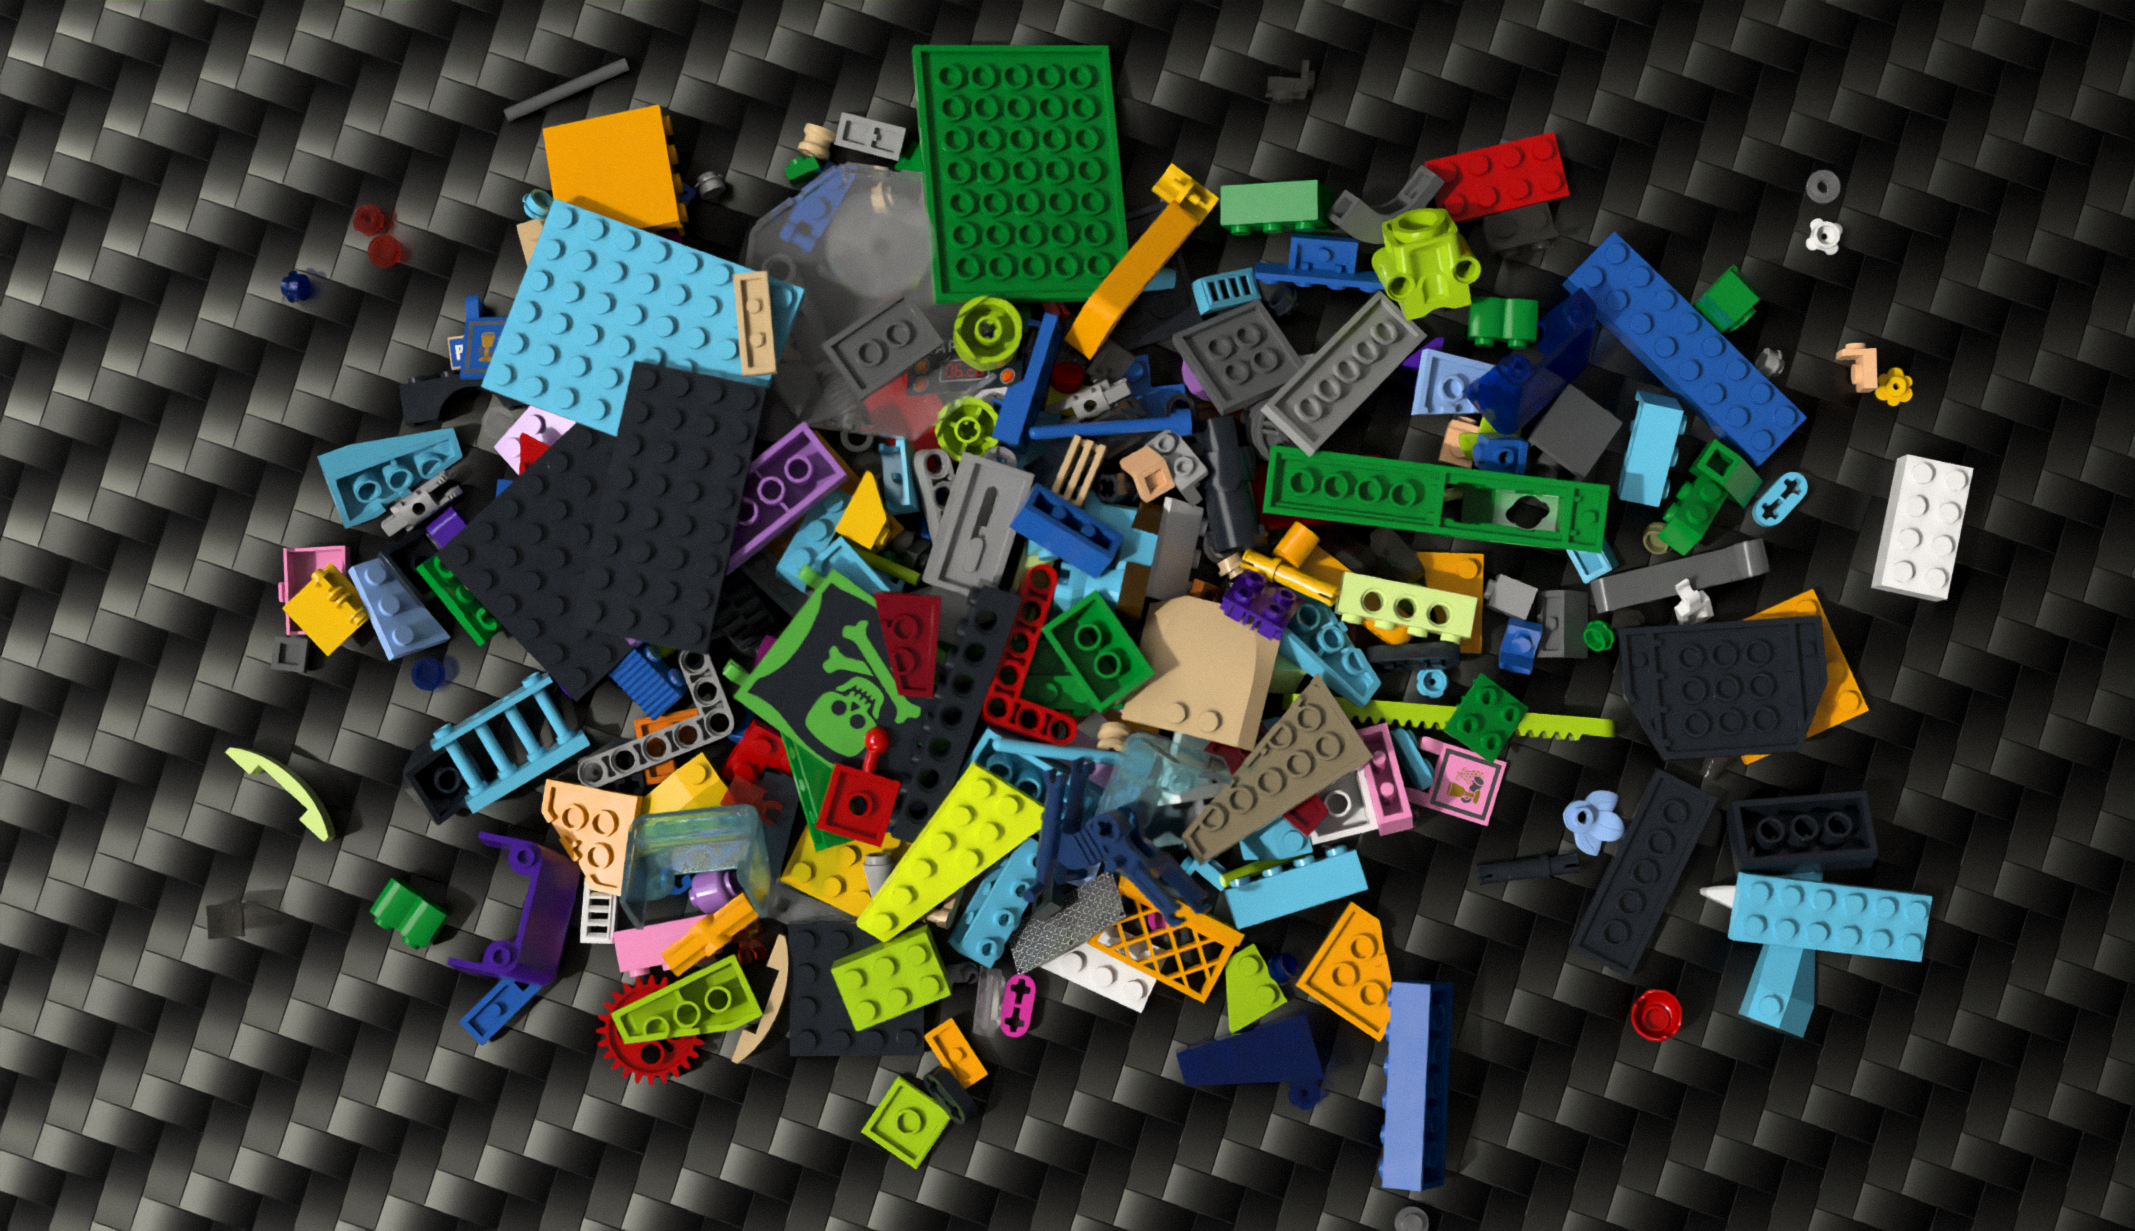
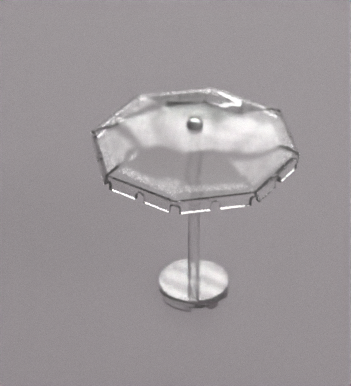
M853 162L839 164L836 167L833 165L803 187L796 197L792 199L789 197L756 221V225L751 229L745 267L757 272L768 271L769 276L804 288L807 291L779 362L778 374L774 375L771 385L801 423L804 421L808 427L915 441L968 402L970 398L980 393L983 388L998 377L991 372L976 383L977 370L966 364L955 350L953 343L954 325L959 311L965 304H933L930 265L934 256L933 228L926 218L922 172L908 170L892 172L887 167ZM909 293L943 340L944 345L860 402L821 345L886 300L895 299ZM983 328L981 336L983 338L987 336L991 339L993 337L994 330L987 332Z

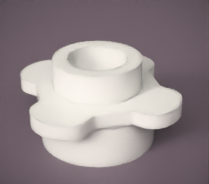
M1819 218L1814 219L1810 223L1812 231L1810 238L1806 240L1807 248L1811 251L1816 249L1823 250L1827 255L1835 254L1838 251L1837 243L1843 232L1842 226L1838 223L1823 222ZM1822 234H1826V235H1827V239H1826V240H1823V239L1821 238V235H1822Z

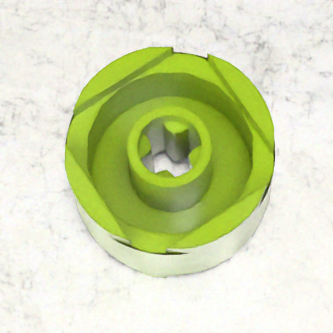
M989 296L974 298L961 308L956 318L953 331L955 350L966 364L978 371L999 369L1008 364L1018 351L1022 338V321L1017 310L1006 300ZM983 328L987 332L994 330L992 339L987 336L984 338L981 336Z

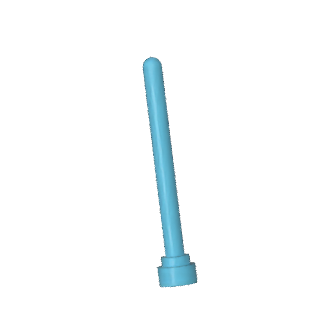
M997 738L993 741V748L999 752L1075 760L1083 757L1085 762L1094 761L1098 764L1128 767L1129 771H1134L1135 775L1150 776L1154 765V752L1151 749L1138 748L1137 751H1131L1128 754Z

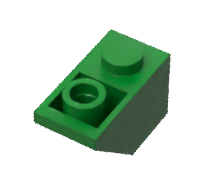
M1716 439L1706 444L1688 470L1696 477L1703 474L1729 493L1727 498L1742 509L1745 508L1763 482L1742 457Z

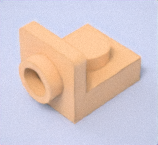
M1865 343L1846 344L1845 349L1836 353V360H1856V364H1853L1851 367L1852 384H1856L1857 393L1871 392L1877 389L1876 348H1866Z
M1459 416L1458 420L1452 419L1448 423L1438 458L1439 462L1471 469L1473 460L1466 458L1462 453L1458 437L1459 434L1464 432L1478 433L1479 427L1476 420Z

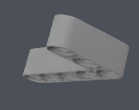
M921 449L913 455L911 469L933 544L955 474L951 459L944 450ZM930 456L935 460V468L932 472L927 468V459ZM939 488L944 492V499L941 504L936 500V492ZM933 585L910 593L930 594Z
M682 651L679 659L699 715L587 758L580 764L577 772L578 778L583 785L590 788L602 786L726 737L733 731L735 717L710 654L708 656L703 655L705 662L699 670H692L687 666L686 656L690 652ZM703 682H711L717 688V695L711 701H704L698 694L699 686ZM716 713H723L729 719V727L724 732H717L711 727V718ZM690 725L697 730L698 738L695 743L685 744L681 741L679 732L683 726ZM661 738L666 743L664 755L656 757L650 754L648 743L651 739ZM622 750L630 751L634 755L635 762L630 769H623L617 764V755ZM589 763H597L602 767L603 776L599 781L594 782L586 777L585 769Z

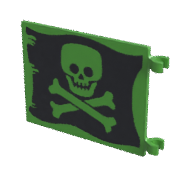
M805 563L797 573L798 578L815 589L814 593L751 673H748L737 662L730 659L723 668V675L740 685V688L734 695L735 699L831 769H833L834 763L861 770L868 751L864 744L866 732L872 727L886 729L891 736V744L885 752L880 753L874 774L900 782L904 774L909 776L913 763L909 762L912 748L915 743H921L924 732L920 731L925 713H932L935 700L926 697L898 696L874 597L834 567L824 577L809 564ZM938 645L933 690L938 680L943 681L947 669L943 668L947 652ZM960 675L955 680L954 685L958 688H966L971 684L972 677ZM956 706L948 707L944 711L943 717L949 720L955 719L960 715L961 709ZM938 738L932 743V748L942 751L948 747L950 741L946 738ZM932 769L925 770L921 774L920 779L924 781ZM897 794L894 804L896 807H898L901 794Z

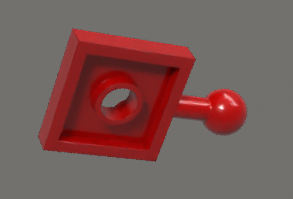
M872 727L864 736V744L868 751L861 770L834 763L815 828L881 848L901 782L874 774L880 753L885 752L891 744V736L882 727ZM856 795L864 797L867 802V808L861 815H854L849 809V802Z

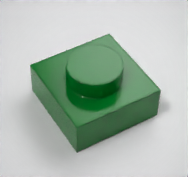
M807 155L799 156L789 162V167L784 168L792 187L817 177L821 173L815 156L810 158Z

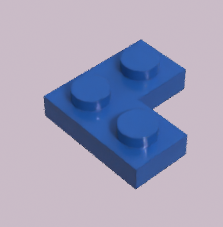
M1148 354L1115 358L1117 381L1126 378L1132 389L1131 394L1120 399L1119 402L1133 396L1142 405L1150 418L1166 417L1165 405L1172 396L1176 394L1186 395L1185 384L1151 387ZM1187 403L1178 404L1174 409V413H1176L1177 409H1187Z

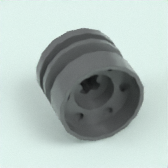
M1274 395L1246 406L1241 413L1238 425L1243 447H1255L1257 460L1269 462L1271 445L1300 448L1261 411L1262 407Z

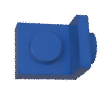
M1509 617L1499 649V668L1511 673L1527 675L1532 673L1533 658L1542 634V624Z

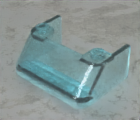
M1134 733L1125 740L1091 823L1100 814L1116 810V808L1128 802L1137 801L1148 811L1150 824L1163 791L1174 795L1185 794L1194 787L1198 775L1229 785L1233 778L1224 757L1147 733ZM1129 813L1130 819L1128 821L1131 823V825H1133L1132 819L1134 818V816L1131 813ZM1121 869L1117 871L1131 881V877ZM1161 875L1156 877L1172 895L1181 897Z
M749 804L644 814L634 819L628 830L619 903L637 930H644L647 901L666 897L674 887L675 875L737 869V880L744 888L759 917L767 918L771 870L762 821L757 810Z

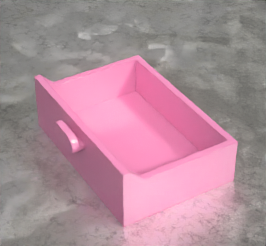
M350 547L283 548L285 582H279L278 588L279 601L285 602V605L312 580L311 575L317 569L321 568L323 570L330 562L352 583L348 572L351 568ZM286 613V634L290 636H308Z

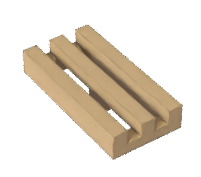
M1075 435L1051 492L1082 510L1107 447L1101 444H1094L1093 441L1088 439L1087 441L1083 440L1080 436ZM1079 447L1084 448L1063 496L1060 494V491ZM1092 451L1096 453V455L1093 459L1091 467L1079 492L1077 500L1071 499L1073 492L1076 488V485L1078 483V480L1081 476V473L1084 469V466L1087 462V459L1090 455V452Z

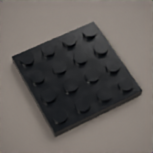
M1165 201L1125 213L1129 251L1167 207ZM1180 247L1164 265V267L1175 269L1176 271L1174 289L1167 288L1164 290L1141 292L1122 315L1105 344L1091 361L1072 347L1078 366L1083 367L1172 339L1173 334L1203 322ZM1063 302L1070 312L1069 317L1064 320L1067 333L1086 302Z
M789 921L790 1056H913L925 1054L924 1006L856 1032L831 972L835 960L883 941L859 928L856 921ZM914 921L894 937L924 926V922Z

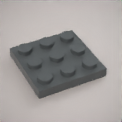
M1259 299L1175 333L1172 338L1173 345L1221 416L1228 415L1276 394L1304 366L1300 357Z

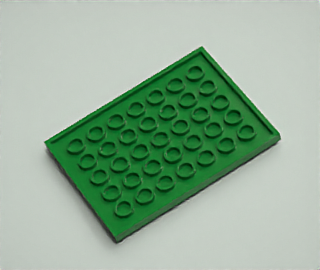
M914 45L912 48V61L933 304H966L980 296L1001 298L1009 303L1087 302L1100 284L1129 252L1108 45Z

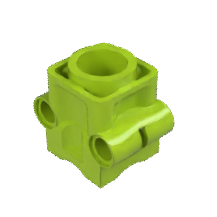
M1415 209L1400 214L1395 219L1385 221L1381 225L1385 247L1374 253L1372 267L1387 295L1399 303L1407 321L1424 317L1437 308L1447 307L1456 309L1472 304L1469 284L1479 277L1481 266L1464 237L1458 232L1457 226L1446 209Z

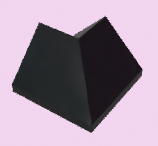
M456 738L480 779L486 780L489 783L462 738ZM430 741L417 745L402 772L405 789L428 817L439 826L467 805L465 796L469 794L468 789L470 787L445 746L434 751Z

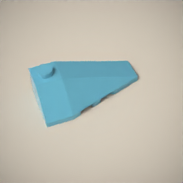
M1285 586L1284 588L1293 591L1304 602L1285 627L1277 653L1312 677H1315L1318 673L1326 686L1358 707H1365L1381 685V682L1361 649L1355 648L1345 632L1348 628L1343 621H1338L1330 606Z
M1763 944L1738 1014L1803 1037L1814 1008L1815 950Z

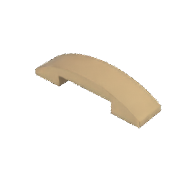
M780 933L778 935L767 964L768 967L779 970L759 1027L757 1031L748 1027L743 1029L731 1060L734 1063L738 1064L760 1045L772 1029L781 1012L789 987V939L787 934Z

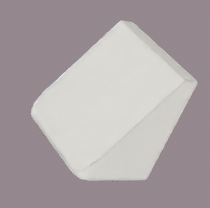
M1736 885L1702 887L1700 894L1732 909Z

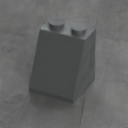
M1569 383L1525 439L1529 444L1524 475L1582 482L1623 422L1614 417L1609 410L1602 408L1587 397L1582 390L1576 389Z

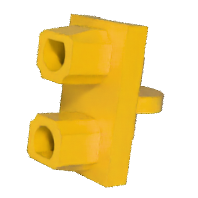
M1173 163L1170 164L1151 190L1168 204L1175 200L1200 220L1197 226L1201 225L1219 201L1217 196Z

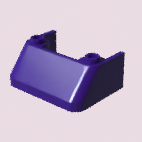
M480 831L478 838L486 846L509 850L508 860L511 868L520 875L531 877L515 943L504 940L493 942L487 947L482 964L451 957L448 958L447 964L460 971L538 987L548 986L558 976L581 881L582 869L577 862H573L569 854L530 841Z

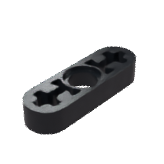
M1452 642L1371 646L1364 650V656L1375 673L1451 669L1460 665V646Z

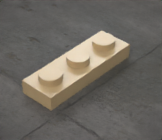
M768 271L733 274L742 376L753 377L778 374Z

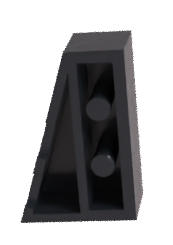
M1215 797L1147 807L1149 824L1144 830L1147 838L1164 853L1166 852L1165 846L1178 844L1179 850L1188 849L1182 839V835Z

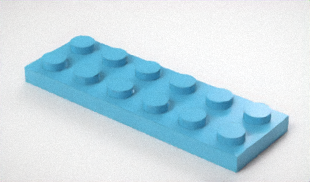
M1739 871L1728 938L1744 942L1921 962L1932 896L1924 893Z

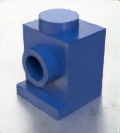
M1478 433V440L1473 447L1472 453L1474 465L1483 471L1524 475L1529 442L1515 433Z

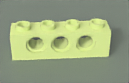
M1346 571L1341 574L1340 592L1338 593L1334 614L1342 615L1341 621L1361 624L1362 619L1374 621V627L1378 629L1394 631L1395 626L1408 628L1407 634L1427 637L1429 632L1441 635V641L1460 644L1461 639L1466 640L1471 636L1478 599L1476 597ZM1366 594H1375L1379 598L1380 607L1377 611H1369L1364 606L1363 601ZM1400 600H1406L1411 603L1413 614L1410 618H1403L1398 614L1397 604ZM1433 607H1440L1444 610L1446 619L1442 625L1432 622L1430 611Z

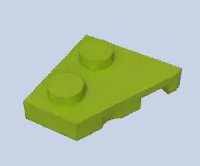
M1254 943L1229 956L1225 964L1228 1025L1230 1032L1233 1034L1288 1001Z

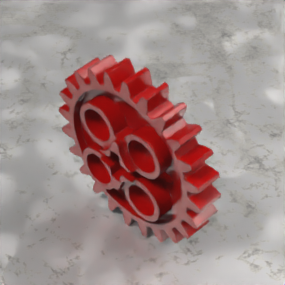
M650 975L647 985H643L641 979L636 977L635 988H631L624 982L623 988L625 993L621 995L613 991L612 995L616 1002L614 1004L609 1002L603 1003L610 1012L608 1015H598L600 1020L606 1022L605 1027L596 1029V1032L606 1034V1039L601 1040L598 1046H608L609 1051L603 1056L604 1059L611 1057L616 1059L611 1067L612 1070L617 1069L621 1065L624 1067L622 1078L625 1079L633 1072L635 1073V1083L637 1084L643 1075L647 1076L649 1085L653 1084L654 1077L657 1075L660 1076L663 1083H666L668 1072L671 1071L678 1078L680 1077L678 1066L682 1065L687 1069L691 1068L686 1059L688 1056L698 1058L699 1055L693 1050L694 1045H704V1042L696 1038L697 1035L682 1036L679 1039L667 1038L666 1040L673 1046L672 1052H668L657 1040L625 1044L617 1033V1026L611 1013L667 986V977H663L660 985L655 984L653 975ZM648 1044L658 1046L661 1051L659 1060L652 1064L646 1063L641 1057L642 1049Z

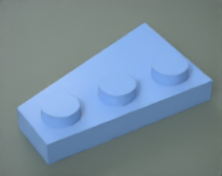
M379 558L354 565L348 570L389 661L444 643L451 638L427 609L418 606Z

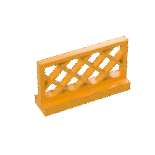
M1121 871L1116 880L1118 882L1119 896L1121 898L1122 894L1133 899L1137 912L1126 915L1123 919L1108 926L1117 925L1121 942L1108 946L1099 942L1098 939L1103 932L1101 930L1089 937L1086 943L1205 1003L1235 945L1239 947L1245 935L1233 925L1207 912L1204 914L1194 913L1186 901L1176 896L1174 898L1183 905L1181 910L1175 912L1176 916L1186 917V922L1177 927H1172L1165 921L1166 927L1148 932L1144 916L1159 911L1131 882V877L1124 871ZM1140 903L1149 908L1141 910ZM1139 918L1144 934L1126 940L1121 923ZM1185 926L1192 929L1195 941L1177 947L1173 930ZM1168 932L1173 949L1154 954L1150 938ZM1198 933L1206 936V938L1199 939ZM1146 940L1150 956L1140 960L1131 958L1128 945ZM1215 941L1224 946L1218 958L1206 962L1202 945ZM1123 947L1125 954L1117 951L1116 949ZM1197 947L1201 964L1184 969L1179 953ZM1175 955L1179 971L1168 975L1162 974L1157 960ZM1152 962L1154 969L1145 964ZM1213 966L1211 972L1209 973L1208 968ZM1204 970L1206 981L1201 991L1198 992L1189 987L1186 975ZM1181 977L1183 984L1174 979Z

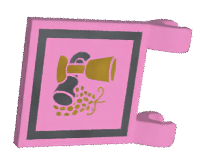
M1420 737L1417 748L1439 756L1434 769L1435 776L1432 777L1433 785L1429 786L1427 793L1405 787L1408 802L1488 826L1507 762L1495 759L1493 764H1491L1475 752L1433 738Z

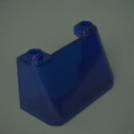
M1580 287L1537 321L1539 328L1542 327L1543 336L1536 346L1546 356L1537 366H1534L1525 356L1513 353L1503 358L1496 366L1475 379L1462 391L1466 398L1498 433L1512 435L1519 431L1587 367L1597 315L1594 301Z

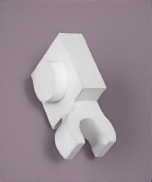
M1687 578L1675 585L1676 591L1682 599L1679 605L1674 607L1679 625L1703 623L1714 616L1710 598L1703 590L1699 592L1697 590L1693 591Z

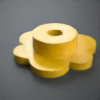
M1892 368L1887 374H1881L1878 377L1879 386L1875 390L1878 399L1887 400L1890 406H1896L1899 402H1907L1912 398L1913 393L1909 388L1912 385V379L1909 376H1904L1901 369Z

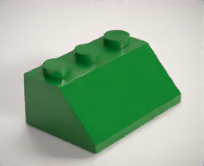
M1097 589L1041 628L1097 711L1101 714L1106 713L1129 697L1156 674Z

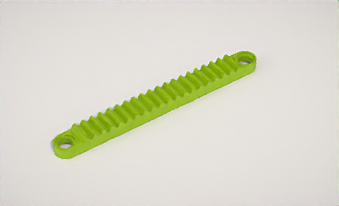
M1283 693L1282 710L1287 711L1301 694ZM1334 697L1349 721L1351 722L1355 716L1359 724L1364 723L1368 718L1372 725L1378 724L1379 720L1382 719V722L1387 723L1388 726L1395 720L1397 727L1404 726L1408 721L1411 728L1418 727L1421 722L1424 729H1430L1435 723L1437 730H1444L1446 726L1444 724L1445 721H1449L1457 709L1452 706L1369 700L1365 707L1360 708L1346 698ZM1525 713L1514 731L1516 736L1519 737L1525 736L1528 731L1531 738L1538 737L1541 733L1543 739H1549L1555 735L1556 740H1563L1568 735L1570 741L1579 740L1581 735L1615 737L1616 720Z

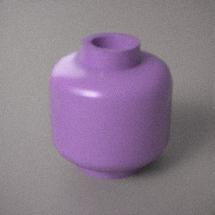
M716 866L696 874L692 880V888L689 889L691 903L695 907H699L706 914L716 913L741 894V885L734 871L728 870L723 866Z

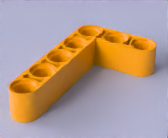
M1173 200L1091 295L1064 340L1091 361L1105 344L1125 311L1189 237L1200 220Z
M1295 522L1271 553L1274 558L1283 559L1284 564L1337 586L1340 584L1341 574L1345 571L1353 573L1316 545L1320 539L1299 522ZM1371 593L1365 595L1363 602L1366 609L1373 612L1377 611L1380 607L1379 598ZM1397 606V612L1401 617H1411ZM1364 619L1361 621L1364 627L1388 645L1408 644L1413 635L1407 634L1408 628L1395 626L1394 631L1375 628L1374 621Z

